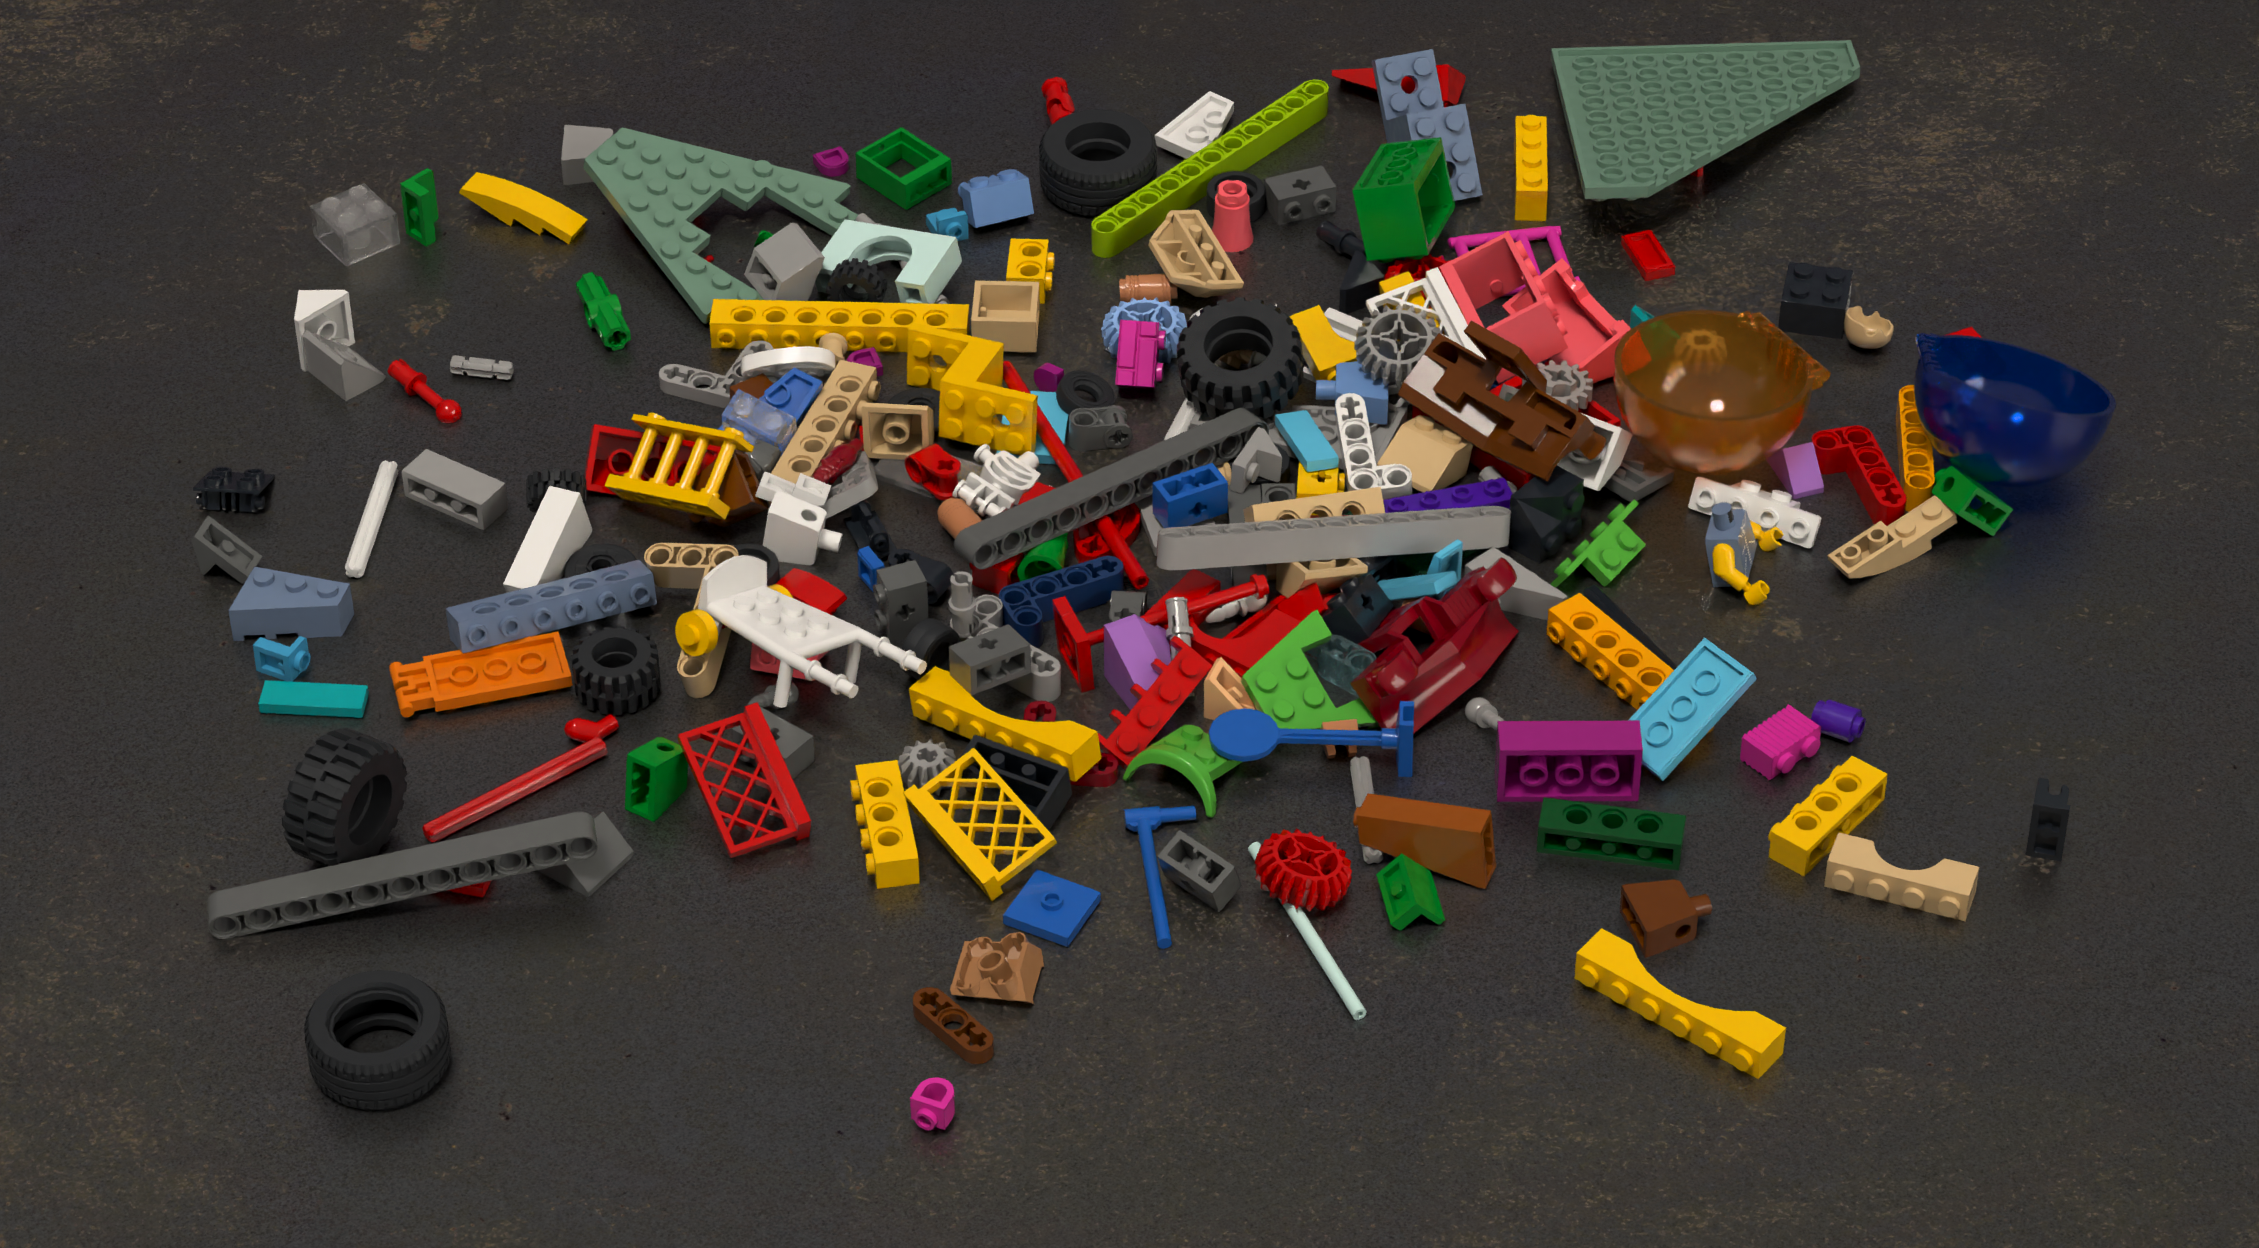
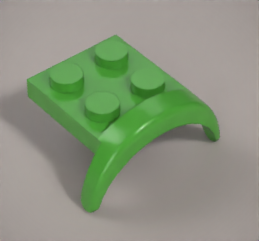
M1185 724L1133 758L1124 773L1123 780L1129 781L1134 772L1145 764L1155 763L1169 766L1182 773L1191 781L1203 800L1206 816L1213 818L1216 814L1217 804L1212 781L1242 762L1229 760L1219 755L1211 747L1209 734L1203 732L1198 726Z

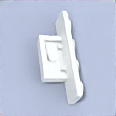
M1701 476L1696 478L1688 504L1690 509L1711 516L1712 507L1715 504L1727 502L1732 506V509L1746 510L1749 520L1759 524L1762 531L1765 532L1773 527H1777L1783 532V537L1780 539L1806 548L1814 546L1821 517L1799 509L1801 503L1791 500V494L1779 490H1773L1772 493L1760 490V484L1749 480H1742L1741 483L1728 486Z

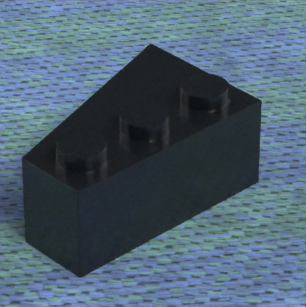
M974 735L960 758L972 748H975L1049 831L1072 795L1069 769ZM974 762L964 769L962 778L978 779L979 765ZM964 787L975 796L977 787ZM984 788L982 801H999L1000 789ZM1004 810L1003 818L1010 824H1019L1021 813L1019 810ZM1024 833L1036 844L1044 839L1039 833Z

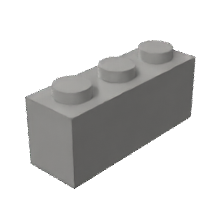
M425 449L402 470L404 494L406 497L479 529L485 530L508 509L506 483L428 449Z

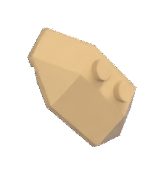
M1200 210L1169 211L1166 219L1158 227L1148 244L1169 281L1195 297L1204 298L1225 296L1242 289L1244 282Z

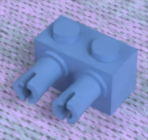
M1008 169L996 174L997 177L995 175H991L989 178L980 176L967 181L968 184L962 182L958 187V194L962 198L964 211L968 215V223L978 228L1034 214L1029 178L1015 169Z

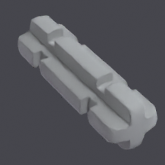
M459 355L452 356L450 361V372L456 375H464V372H466L468 376L494 379V376H497L498 380L508 381L511 380L514 371L513 363L510 361L499 360V363H496L494 359L469 357V360H466V356Z

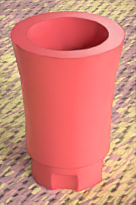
M1225 180L1218 185V193L1215 196L1212 232L1225 252L1243 251L1250 247L1254 240L1250 223V199L1247 194V185L1239 180Z

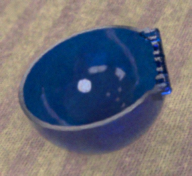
M1919 333L1915 337L1919 359L1915 370L1914 397L1920 424L1931 445L1939 455L1951 466H1954L1974 480L1989 485L2014 488L2047 483L2065 475L2089 457L2104 437L2114 414L2116 401L2109 390L2082 371L2047 355L2001 341L1964 335L1941 336L1933 333Z

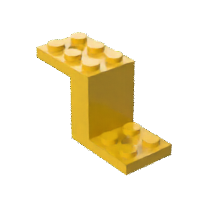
M912 323L908 328L907 385L940 391L939 437L977 446L987 444L990 446V449L1005 450L1016 455H1022L1027 451L1034 453L1036 449L1038 395L1002 387L1004 343ZM933 355L941 356L947 366L936 363ZM996 414L1006 416L1010 425L1002 424L997 419Z

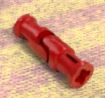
M1060 77L1047 79L1041 89L1043 97L1047 100L1046 109L1052 125L1060 118L1075 113L1073 100L1068 94L1069 90L1066 80Z

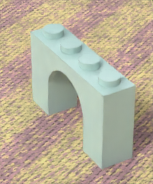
M845 219L821 252L825 258L815 283L818 292L826 293L833 270L838 263L842 264V261L846 259L849 262L852 261V258H858L859 262H862L864 259L868 261L870 266L887 260H901L908 263L895 280L900 302L934 304L962 263V258L956 237ZM847 284V286L851 289L853 284Z

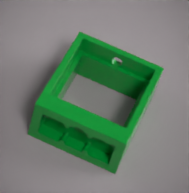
M902 127L855 153L856 178L905 210L952 184L951 159ZM902 158L917 169L900 178L887 170L886 167Z

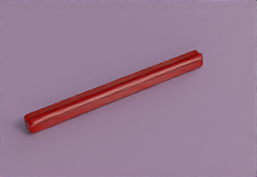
M595 737L425 823L422 827L423 834L430 843H435L604 757L607 754V746L600 737Z

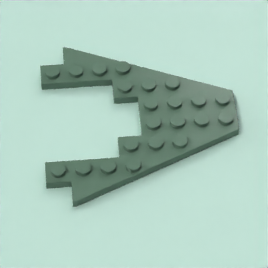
M623 127L584 159V170L695 314L705 324L710 321L713 299L764 300L755 289L697 255L709 245L711 235L691 224V222L719 197H723L744 211H747L763 196H766L831 236L835 234L845 219L856 221L858 214L839 204L850 193L851 185L771 165L766 160L755 161Z

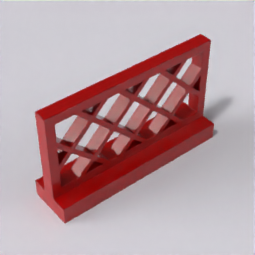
M758 702L744 706L743 713L678 734V742L730 858L791 837H795V840L798 841L810 836V816ZM739 725L744 734L740 745L722 738L725 730ZM701 738L713 744L707 756L693 751L689 742ZM746 743H748L750 749L745 747ZM718 745L736 752L730 765L712 759ZM741 754L756 761L757 767L754 774L735 768ZM698 762L703 763L701 768H700ZM708 766L726 772L720 786L706 781L704 773ZM731 775L749 782L743 795L725 788ZM754 784L769 790L771 796L767 804L748 797ZM711 791L716 793L715 797H713ZM721 795L739 802L734 815L718 809L717 803ZM773 802L777 808L772 807ZM744 805L762 811L757 825L738 818ZM767 814L782 819L786 828L773 832L763 828L762 825ZM734 825L753 832L749 841L734 845L730 836Z

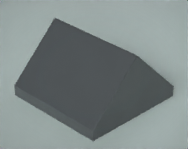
M603 811L592 816L595 822L598 850L595 855L585 860L536 871L588 898L634 856L632 848Z

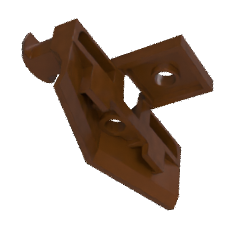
M1473 321L1469 323L1464 332L1486 359L1438 333L1404 380L1398 393L1402 399L1484 453L1548 482L1554 468L1561 459L1571 451L1591 461L1603 451L1606 445V438L1593 431L1595 425L1587 416L1546 394L1547 379L1520 347ZM1502 368L1526 381L1508 402L1489 392Z

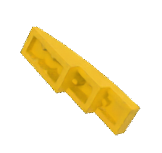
M476 172L459 191L461 195L509 226H512L517 220L538 235H541L546 229L567 244H570L584 229L588 220L565 205L535 190L506 179Z

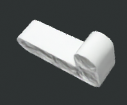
M1354 393L1341 395L1335 404L1336 429L1347 491L1381 487L1383 500L1412 495V473L1408 467L1402 464L1376 466L1364 399Z

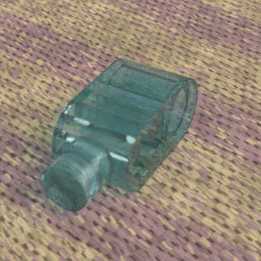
M1332 635L1329 642L1303 652L1305 655L1318 661V674L1323 679L1357 696L1358 694L1350 683L1377 659L1371 651L1340 635Z

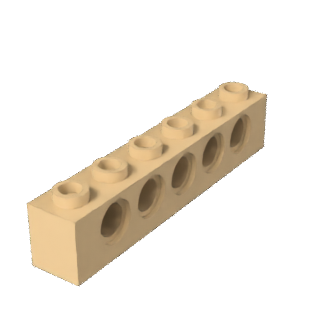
M839 360L771 474L796 484L800 473L813 477V474L821 465L820 460L824 459L834 447L840 444H847L849 440L854 439L857 426L862 420V402L872 403L873 400L876 401L880 394L881 384L877 381L876 367Z

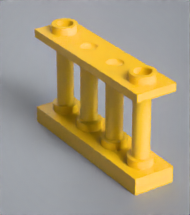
M651 412L647 416L633 414L631 420L642 427L645 432L628 473H624L623 476L609 474L605 487L625 500L725 520L730 507L719 500L720 495L718 491L734 450L751 453L754 446L743 438L744 434L731 427H725L723 431L670 421ZM657 435L670 437L654 478H650L649 481H643L640 477ZM682 441L695 442L680 482L675 483L674 487L668 486L666 481ZM708 446L721 447L706 487L701 488L700 492L694 491L692 486Z

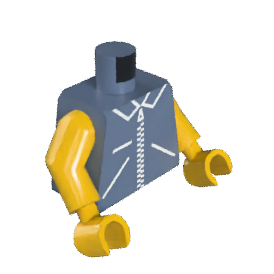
M1727 502L1715 504L1712 507V515L1705 537L1713 587H1733L1737 591L1742 589L1747 602L1751 605H1757L1768 598L1767 594L1770 592L1769 586L1762 580L1752 585L1748 582L1757 547L1756 539H1758V544L1763 551H1772L1782 546L1776 540L1783 537V532L1777 527L1764 532L1759 524L1749 520L1746 510L1732 509V506Z

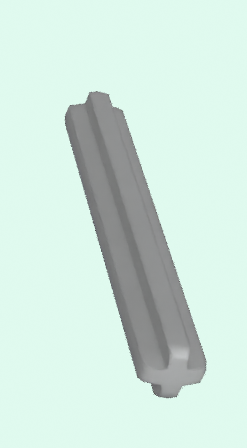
M1355 756L1350 761L1356 808L1362 806L1368 793L1374 794L1369 759L1365 756L1360 758ZM1362 844L1363 857L1366 863L1371 864L1375 862L1378 864L1383 860L1382 851Z

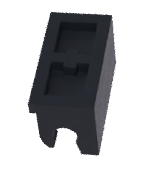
M2039 777L2031 816L2026 856L2061 862L2071 806L2067 805L2069 788L2064 784L2059 795H2052L2049 793V779Z

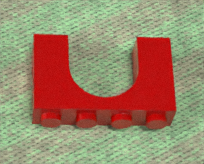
M1191 569L1144 615L1165 609V601L1169 598L1185 597V599L1187 598L1190 601L1221 591V583L1219 580L1197 569ZM1221 605L1188 615L1189 626L1193 628L1194 634L1191 638V648L1212 666L1216 659L1222 657L1241 679L1253 665L1301 623V621L1275 609L1249 634L1234 639H1220L1205 634L1199 627L1206 621V617L1215 609L1221 607ZM1168 622L1160 624L1158 626L1167 630Z

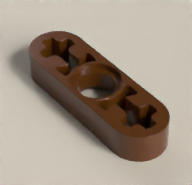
M934 987L921 988L915 992L912 998L914 1017L956 1054L971 1064H983L993 1057L994 1038L992 1033L940 989ZM956 1021L963 1025L955 1030L944 1027L946 1023Z

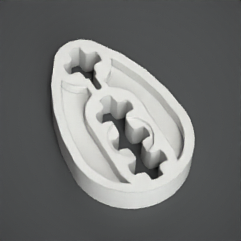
M805 346L772 349L741 358L742 377L750 379L764 373L772 383L778 381L794 367L822 382L828 380L835 369L834 353L820 347Z

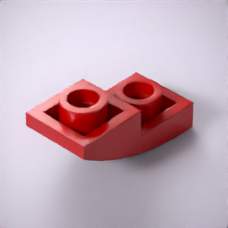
M793 568L775 583L785 587L794 599L830 615H833L837 608L847 600L845 593L829 582L796 568Z

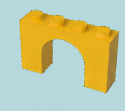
M1409 271L1379 282L1380 295L1413 283L1414 280ZM1418 291L1410 294L1407 302L1423 307L1425 299L1421 292ZM1388 303L1383 305V307L1387 305L1391 310H1395L1397 307ZM1320 305L1290 316L1293 320V325L1298 328L1300 333L1302 355L1315 380H1336L1337 364L1357 361L1354 342L1346 340L1335 333ZM1434 319V321L1436 322V328H1439L1437 320Z

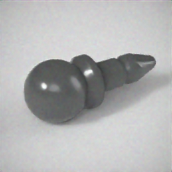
M792 681L787 706L794 704L799 697V690ZM776 684L768 686L765 693L754 696L748 702V705L758 702L762 708L768 706L772 709L781 708L773 704Z

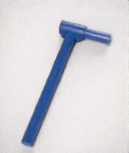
M1159 806L1123 810L1125 829L1138 831L1157 945L1162 949L1170 947L1172 940L1152 830H1155L1158 826H1161V823L1196 820L1195 806L1161 809Z

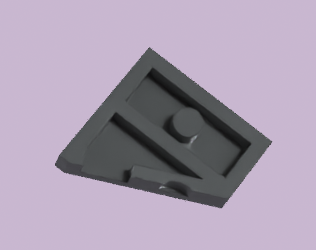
M1623 458L1621 465L1604 487L1620 495L1624 500L1632 502L1635 499L1638 501L1671 483L1674 470L1664 467V470L1658 473L1644 469L1645 462Z

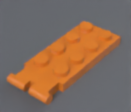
M558 631L530 636L467 653L455 650L423 656V661L405 665H402L401 662H393L389 665L400 713L403 717H410L414 714V711L435 707V711L438 712L573 686L572 675Z

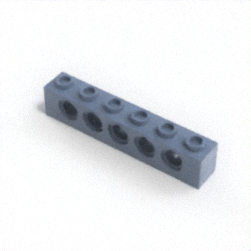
M635 560L445 609L450 640L462 653H467L656 605L657 599L653 573L640 560Z

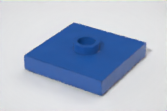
M1036 869L1003 914V924L1068 947L1101 902V892Z

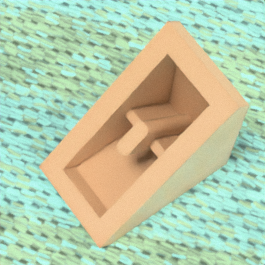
M1222 657L1216 659L1204 680V718L1215 720L1219 715L1235 709L1257 710L1241 683V677Z

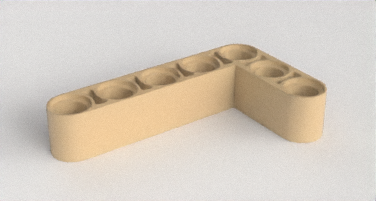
M656 543L646 550L644 560L648 569L653 573L654 584L658 587L699 589L693 609L695 610L698 609L703 578L720 563L734 556H739V553L735 547L724 544ZM730 628L721 629L717 645L709 653L691 656L683 649L681 650L677 671L689 696L703 698L714 690L731 633Z

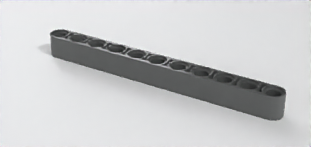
M1235 409L960 531L956 536L954 549L976 568L986 569L1152 495L1153 482L1210 463L1217 466L1237 457L1258 427L1265 429L1269 435V426L1247 409Z
M573 812L220 890L211 894L207 899L209 932L216 938L229 939L585 860L595 855L598 850L595 822L593 817L586 812Z

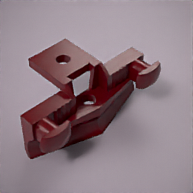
M1500 557L1487 569L1482 566L1467 573L1440 600L1425 596L1390 611L1368 639L1342 652L1348 662L1351 663L1388 647L1350 683L1381 728H1396L1400 701H1414V734L1480 680L1519 632L1507 620L1498 601V598L1517 581V575L1512 565L1506 559ZM1419 617L1422 618L1434 639V642L1421 655L1409 638L1402 635Z

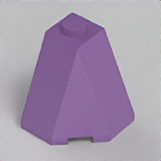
M1135 614L1104 625V677L1131 710L1139 700L1130 692L1131 687L1134 684H1138L1147 691L1160 675L1151 667L1154 659L1157 658L1166 665L1171 662L1166 630L1158 625L1153 626L1146 623L1143 618Z

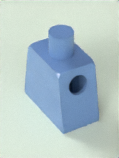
M1358 361L1337 364L1336 380H1316V400H1335L1336 404V400L1343 394L1354 393L1360 395L1365 402L1368 422L1387 425L1388 384L1384 386L1382 378L1373 381L1371 372L1364 373L1362 364H1359Z

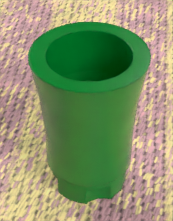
M1068 533L1029 549L1018 567L1019 580L1024 581L1063 569L1068 549Z

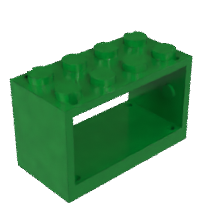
M1441 137L1381 144L1352 190L1367 261L1378 260L1380 263H1387L1401 257H1408L1411 260L1423 258V256L1428 255L1455 209Z

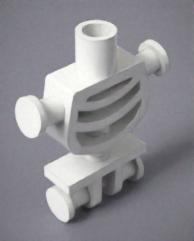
M983 444L974 454V460L984 463L980 477L970 472L966 481L961 480L957 484L952 496L964 499L970 508L976 505L980 506L978 514L981 516L987 514L992 517L1012 508L1014 504L1018 505L1021 496L1025 492L1028 493L1034 484L1038 482L1040 473L1035 469L1039 466V459L1030 451L1023 453L1019 458L1014 457L1005 450L994 455L990 451V446Z

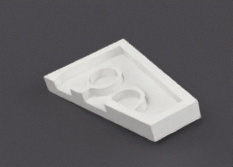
M1209 91L1155 134L1156 145L1185 159L1189 158L1222 135L1234 112V102Z

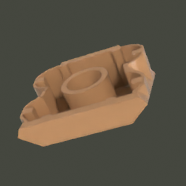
M1021 932L1010 933L1002 938L1000 942H992L989 937H979L972 941H964L950 987L951 995L1034 1004L1033 995L1041 968H1044L1042 950L1029 943L1026 936Z

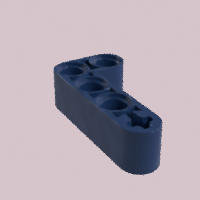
M1103 556L1003 587L999 592V599L1003 603V626L1009 624L1030 645L1040 648L1044 641L1043 622L1054 619L1052 600L1066 596L1074 613L1110 602L1113 590L1124 591L1123 562L1114 556Z

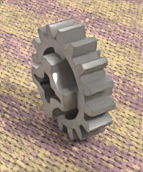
M1553 360L1549 361L1548 366L1540 362L1537 363L1538 370L1547 379L1546 394L1578 411V407L1581 409L1587 408L1588 402L1592 401L1593 379L1588 378L1589 372L1587 370L1579 372L1578 364L1570 367L1567 365V361L1564 360L1561 365H1556ZM1522 379V386L1526 382L1524 379Z

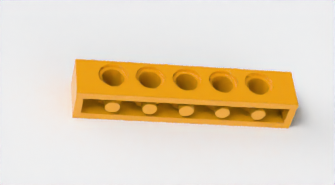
M1581 593L1548 609L1547 635L1554 643L1560 645L1574 660L1584 665L1598 680L1603 681L1621 699L1626 700L1636 710L1646 702L1674 671Z

